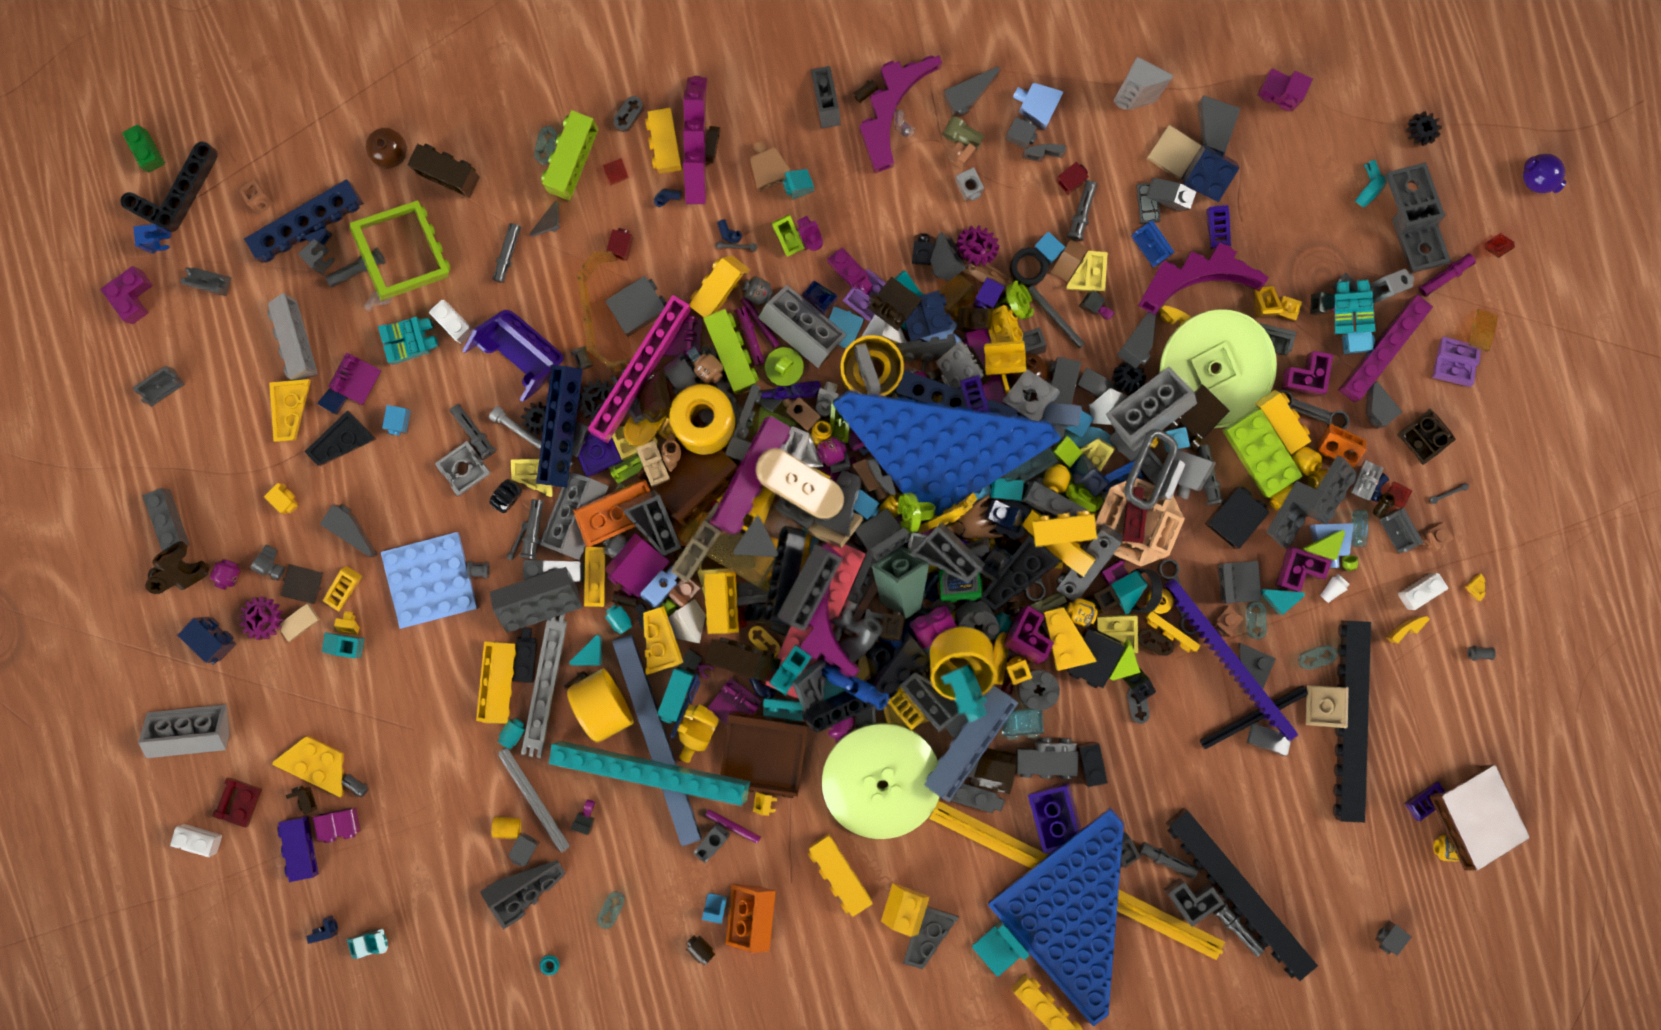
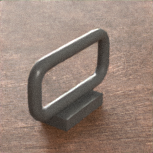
M1151 430L1145 436L1124 488L1126 499L1144 510L1154 507L1158 499L1171 500L1186 464L1180 460H1175L1178 451L1177 442L1172 436L1162 430ZM1155 437H1158L1169 444L1170 450L1151 497L1145 502L1134 496L1132 489L1151 442Z

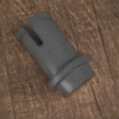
M1473 645L1468 648L1467 656L1472 661H1477L1478 659L1494 660L1496 651L1494 647L1483 648Z
M351 774L344 778L346 781H342V785L353 791L356 797L362 798L369 790L366 783H361Z

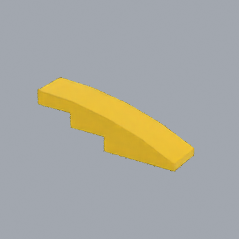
M1035 509L1031 511L1022 524L1034 538L1033 521H1037V517L1043 516ZM1077 542L1044 545L1050 552L1083 577L1096 560L1080 548L1081 545Z

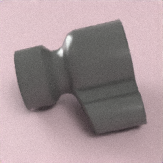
M266 544L262 552L255 558L251 570L263 576L269 574L272 579L278 581L282 577L285 567L280 564H274L278 550Z

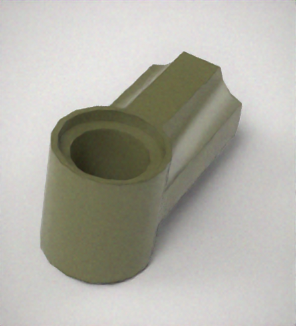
M955 116L950 118L942 133L945 138L952 142H961L965 146H968L969 143L976 147L975 151H977L985 136L968 127L966 122Z
M1057 592L1044 600L1036 601L1028 606L1043 614V611L1060 607L1066 608L1068 603L1064 595Z

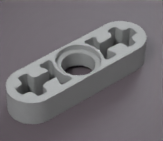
M866 344L854 345L855 358L868 395L870 393L879 394V380Z

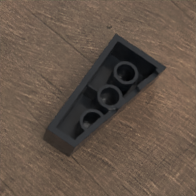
M1029 535L1010 561L1000 571L998 579L995 582L992 581L980 599L993 610H999L1063 561L1044 545L1036 546L1035 538Z

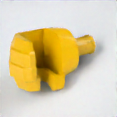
M700 704L687 707L684 720L680 722L677 730L680 742L685 745L679 755V759L686 763L691 761L695 751H705L720 720L712 711Z

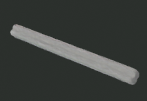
M504 748L498 753V756L560 852L565 851L570 847L569 843L509 749Z

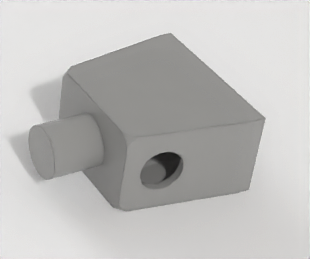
M1403 269L1369 284L1370 289L1373 291V304L1412 288L1414 276L1408 273L1406 269ZM1385 284L1388 285L1389 290L1383 292L1381 287Z
M1178 450L1175 460H1180L1186 464L1177 483L1180 486L1176 496L1188 499L1191 489L1201 491L1216 462Z

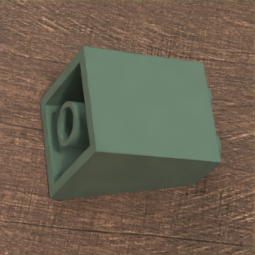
M901 546L874 564L872 568L880 602L894 612L902 613V616L907 619L921 609L929 564L919 557L910 555L912 551Z

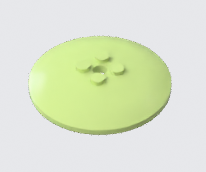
M1209 310L1189 318L1174 331L1163 350L1159 374L1170 367L1194 392L1203 384L1230 410L1214 427L1223 428L1231 425L1254 409H1258L1255 403L1271 392L1276 377V353L1265 329L1251 317L1233 310ZM1218 362L1219 370L1216 373H1212L1211 365Z
M874 723L859 727L840 739L832 748L825 761L822 773V789L827 807L842 826L860 836L873 839H889L907 834L919 827L930 816L938 802L939 796L924 785L927 781V776L937 767L938 759L933 749L920 735L904 726L891 723ZM880 780H885L888 782V786L880 789L877 787V783Z

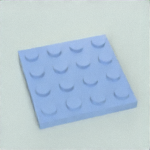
M459 532L381 552L400 629L478 609L471 579L467 578V562Z

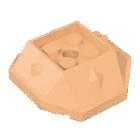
M1137 478L1132 493L1134 487L1144 488L1143 498L1148 501L1155 485ZM1126 481L1109 488L1095 521L1098 528L1104 523L1123 535L1126 504L1128 501L1124 493ZM1174 495L1171 500L1158 499L1154 507L1147 509L1143 544L1122 541L1113 555L1138 566H1144L1169 556L1185 519Z

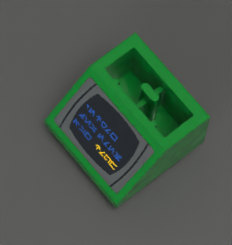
M939 569L941 601L956 602L959 599L972 601L982 597V576L980 572L967 583L945 572V570Z

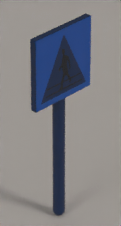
M697 673L688 690V697L671 733V738L675 737L688 703L692 704L700 685Z

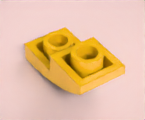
M1164 305L1158 311L1161 314V319L1171 325L1177 320L1180 322L1179 325L1191 318V316L1183 311Z

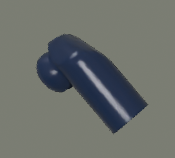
M662 189L654 197L655 206L662 207L670 199L681 200V190Z
M726 219L717 222L723 240L731 243L740 242L742 238L740 231L729 229Z
M1384 473L1379 478L1378 485H1376L1371 497L1372 501L1379 502V497L1382 495L1381 486L1389 481V478Z
M936 571L932 572L925 583V595L930 601H936L939 598L936 584L940 580V575Z
M749 679L757 696L772 698L776 694V689L762 684L760 680Z

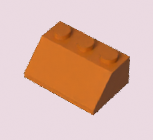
M731 884L726 945L750 953L770 951L775 890L758 886Z

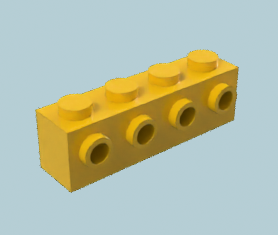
M484 641L476 721L505 724L508 722L510 715L509 702L512 695L511 682L514 675L513 662L516 655L515 644Z
M829 833L809 846L810 852L808 855L813 863L817 862L819 864L821 876L824 880L828 879L832 885L830 889L835 897L839 896L841 898V906L846 914L850 912L851 916L854 917L873 904L871 897Z
M1025 973L1011 987L1014 994L1049 1030H1083L1076 1020L1072 1022L1068 1018L1069 1013L1062 1006L1059 1008L1054 1003L1055 999L1049 992L1046 991L1044 993L1039 988L1041 984L1034 977L1030 979Z

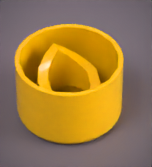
M868 335L856 339L846 348L841 359L840 374L843 385L847 391L853 390L858 391L857 393L868 394L863 378L859 373V366L854 353V345L865 343L871 359L878 360L884 368L883 375L878 379L880 384L879 395L889 397L896 391L903 376L904 362L899 349L890 340L881 336Z
M696 384L682 390L672 402L669 414L670 424L677 439L686 449L697 454H712L722 450L730 443L736 430V417L728 397L721 390L707 384ZM700 410H711L714 413V419L709 426L698 428L692 424V419Z
M955 627L942 632L933 640L929 651L931 681L939 694L948 699L955 700L956 694L951 683L945 684L942 676L969 664L981 688L982 695L986 694L993 687L996 680L993 647L989 638L984 633L969 627ZM952 657H963L965 659H954Z
M604 668L568 688L567 696L572 710L584 731L593 741L601 742L634 723L622 693Z

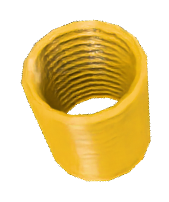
M498 816L493 818L491 829L493 838L518 839L521 833L520 818Z

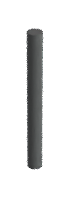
M1032 285L1028 289L1029 294L1080 349L1085 344L1083 340Z

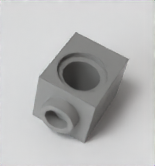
M974 167L956 176L955 182L965 201L969 199L974 201L982 196L981 193L984 191V186ZM972 182L976 188L968 190L965 184Z

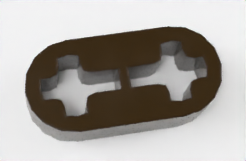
M709 127L705 147L706 163L714 164L720 127Z
M1142 629L1138 632V643L1141 646L1163 656L1173 652L1174 645L1170 639L1149 629ZM1149 633V638L1154 640L1153 643L1149 641L1143 643L1142 634L1146 635ZM1166 641V646L1169 649L1161 652L1162 648L1156 644L1157 642L1164 644Z

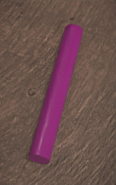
M743 297L740 300L741 303L747 308L748 313L772 347H778L780 343L769 327L758 318L759 313L752 303Z
M710 809L705 814L706 817L758 844L761 836Z

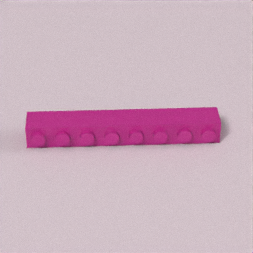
M672 295L588 427L592 435L608 444L690 314L691 308L688 303Z

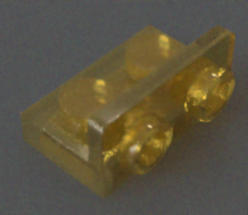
M960 274L948 281L939 290L940 295L944 294L946 299V306H943L945 313H949L952 320L957 317L958 308L966 307L978 295L974 286Z

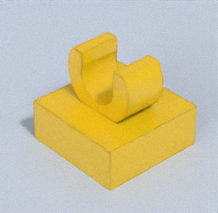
M1282 296L1280 302L1283 307V313L1278 316L1296 321L1302 301Z
M345 611L343 619L336 618L334 624L338 632L358 635L360 627L355 621L353 612Z
M756 792L753 812L769 816L770 812L776 811V809L771 808V802L777 801V798L765 795L762 792Z

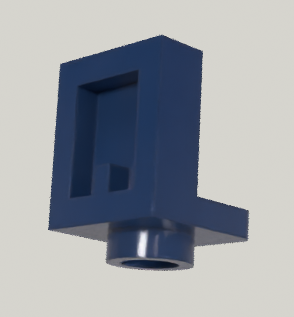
M333 915L323 919L324 926L312 929V933L306 936L308 944L326 940L337 935L338 924L333 919Z

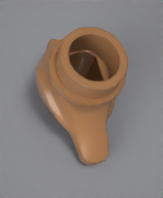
M672 433L668 435L667 441L661 448V458L669 472L673 471L681 457L680 446L676 442L675 434Z

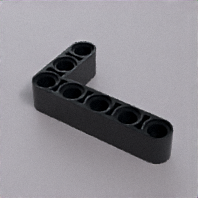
M204 141L196 143L161 207L131 192L122 195L120 200L122 207L169 232L176 231L217 160L218 152ZM208 149V154L203 156L204 150ZM199 166L198 172L193 174L194 168ZM189 183V188L184 191V186ZM136 199L135 205L131 207V202ZM180 200V205L174 208L176 201ZM153 208V213L148 216V211ZM170 217V223L165 225V220Z
M787 525L782 527L776 549L778 556L774 560L766 604H749L745 610L746 621L771 626L787 625L785 621L778 617V614L799 575L806 539L804 530Z
M875 641L872 647L865 653L871 679L865 682L871 685L883 666L892 660L890 652L878 641ZM898 688L889 695V699L896 695ZM843 691L806 709L803 719L815 732H820L875 705L870 702L866 703L847 691Z

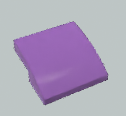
M868 268L866 272L870 277L868 281L872 284L873 291L866 295L860 288H851L842 301L870 322L875 314L867 309L871 303L869 298L873 294L876 296L887 282Z
M1442 337L1437 351L1432 378L1471 387L1474 385L1476 366L1480 362L1481 346Z

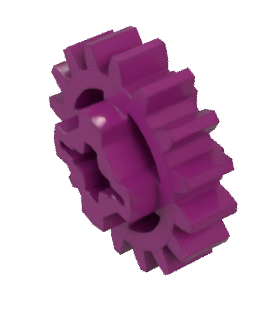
M970 226L968 230L963 229V232L959 234L956 247L959 248L957 253L963 254L961 259L967 258L968 264L975 262V266H978L979 263L986 266L987 262L991 264L998 254L1000 247L997 244L998 238H992L994 233H987L988 228L981 230L980 226H977L976 229Z
M260 597V599L252 598V602H246L247 608H241L244 615L239 616L240 619H243V622L239 625L245 626L243 633H249V638L256 637V640L270 639V635H277L275 629L282 628L279 622L284 621V619L280 618L279 615L283 611L277 610L280 605L273 604L274 599H267L266 597Z

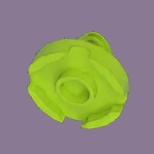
M1017 280L1008 284L1006 288L1007 296L999 299L995 309L999 308L1001 303H1006L1019 319L1025 320L1032 317L1034 308L1030 309L1029 302H1032V298L1026 287L1022 283L1018 285Z
M781 347L775 349L768 355L765 361L766 375L777 386H791L797 383L803 375L804 364L802 357L791 348Z
M1069 482L1065 492L1070 501L1090 510V512H1096L1103 504L1100 494L1094 497L1082 483L1076 485L1075 482Z
M912 492L903 493L898 500V515L902 514L903 519L900 522L901 527H905L908 533L917 532L921 520L934 518L935 505L929 502H918V499Z

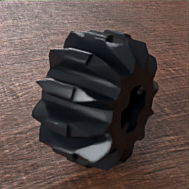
M1424 111L1420 115L1415 114L1413 119L1408 121L1407 124L1410 127L1406 129V132L1411 133L1408 139H1415L1414 145H1417L1419 142L1422 146L1428 143L1432 144L1435 142V138L1440 136L1438 131L1442 126L1437 125L1440 118L1434 120V113L1427 115L1426 111Z
M1120 363L1113 371L1112 381L1116 382L1114 387H1119L1120 393L1125 391L1127 396L1136 392L1145 385L1146 375L1142 374L1144 368L1139 369L1137 367L1135 369L1128 363Z
M532 402L530 403L531 410L526 407L524 408V411L528 414L521 415V418L527 419L522 423V426H528L527 432L529 433L534 430V435H538L539 431L543 434L546 405L543 407L542 402H538L536 408V405ZM537 414L542 416L540 423L534 421L537 418Z
M507 479L493 492L489 504L495 510L506 513L518 501L522 489L517 483Z

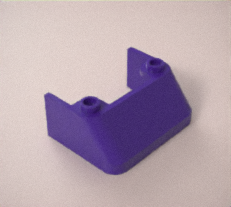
M510 310L501 311L473 329L462 350L466 353L475 346L485 353H493L498 350L526 374L522 379L526 389L519 399L522 402L539 391L551 375L552 365H561L564 360L563 354Z

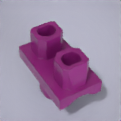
M808 216L799 219L797 223L800 228L797 230L805 250H819L823 245V239L818 224L815 220L811 222Z

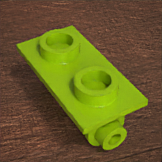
M636 455L609 469L612 477L619 484L638 474L643 465L639 455Z

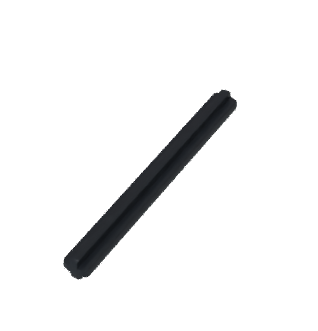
M1300 686L1273 700V703L1281 710L1306 697L1308 692L1304 686ZM1260 708L1205 736L1200 740V743L1204 749H1207L1251 726V724L1264 719L1265 714L1260 713Z

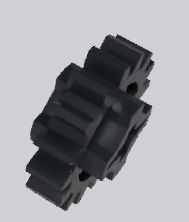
M599 379L596 380L595 385L590 381V387L583 386L582 388L585 392L579 395L582 397V400H579L578 403L582 405L579 411H586L584 417L591 416L590 421L594 420L603 405L599 403L597 406L595 400L601 397L605 402L608 394L607 391L611 393L614 388L613 384L608 387L607 381L601 384ZM598 389L596 393L589 394L591 391ZM587 401L592 405L591 411L587 407Z

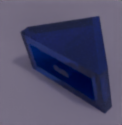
M815 280L802 293V296L823 315L837 301L835 293Z

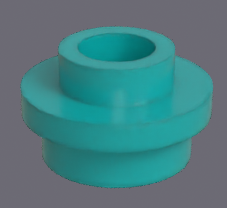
M546 955L541 959L539 967L543 974L550 976L557 973L560 962L556 956ZM547 962H552L553 967H547Z

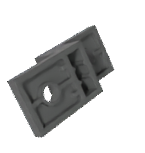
M1426 162L1388 172L1386 178L1398 209L1392 222L1410 273L1449 264L1451 259L1438 226L1444 219L1445 213ZM1414 183L1417 186V190H1410L1407 184ZM1420 246H1427L1429 248V253H1422L1420 251Z
M1337 455L1318 489L1296 481L1266 533L1280 547L1287 549L1293 543L1299 528L1304 525L1306 516L1328 524L1329 520L1334 517L1340 502L1345 499L1348 488L1355 482L1356 471L1345 458Z

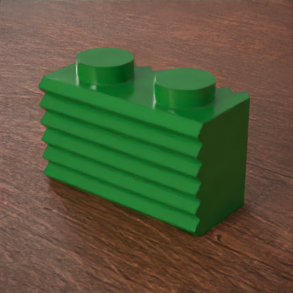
M135 125L122 132L140 168L149 173L165 164L161 157L162 155L159 154L158 148H156L154 141H152L153 138L150 137L149 131L140 125Z

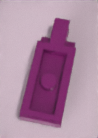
M843 247L827 258L828 264L852 289L860 288L866 295L873 291L872 284L868 281L870 277L867 272Z

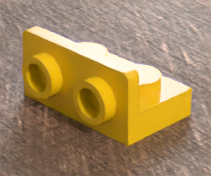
M1003 305L992 312L991 330H988L992 343L1023 341V332L1017 322L1018 317L1009 306Z
M1024 341L984 344L986 375L1026 372Z

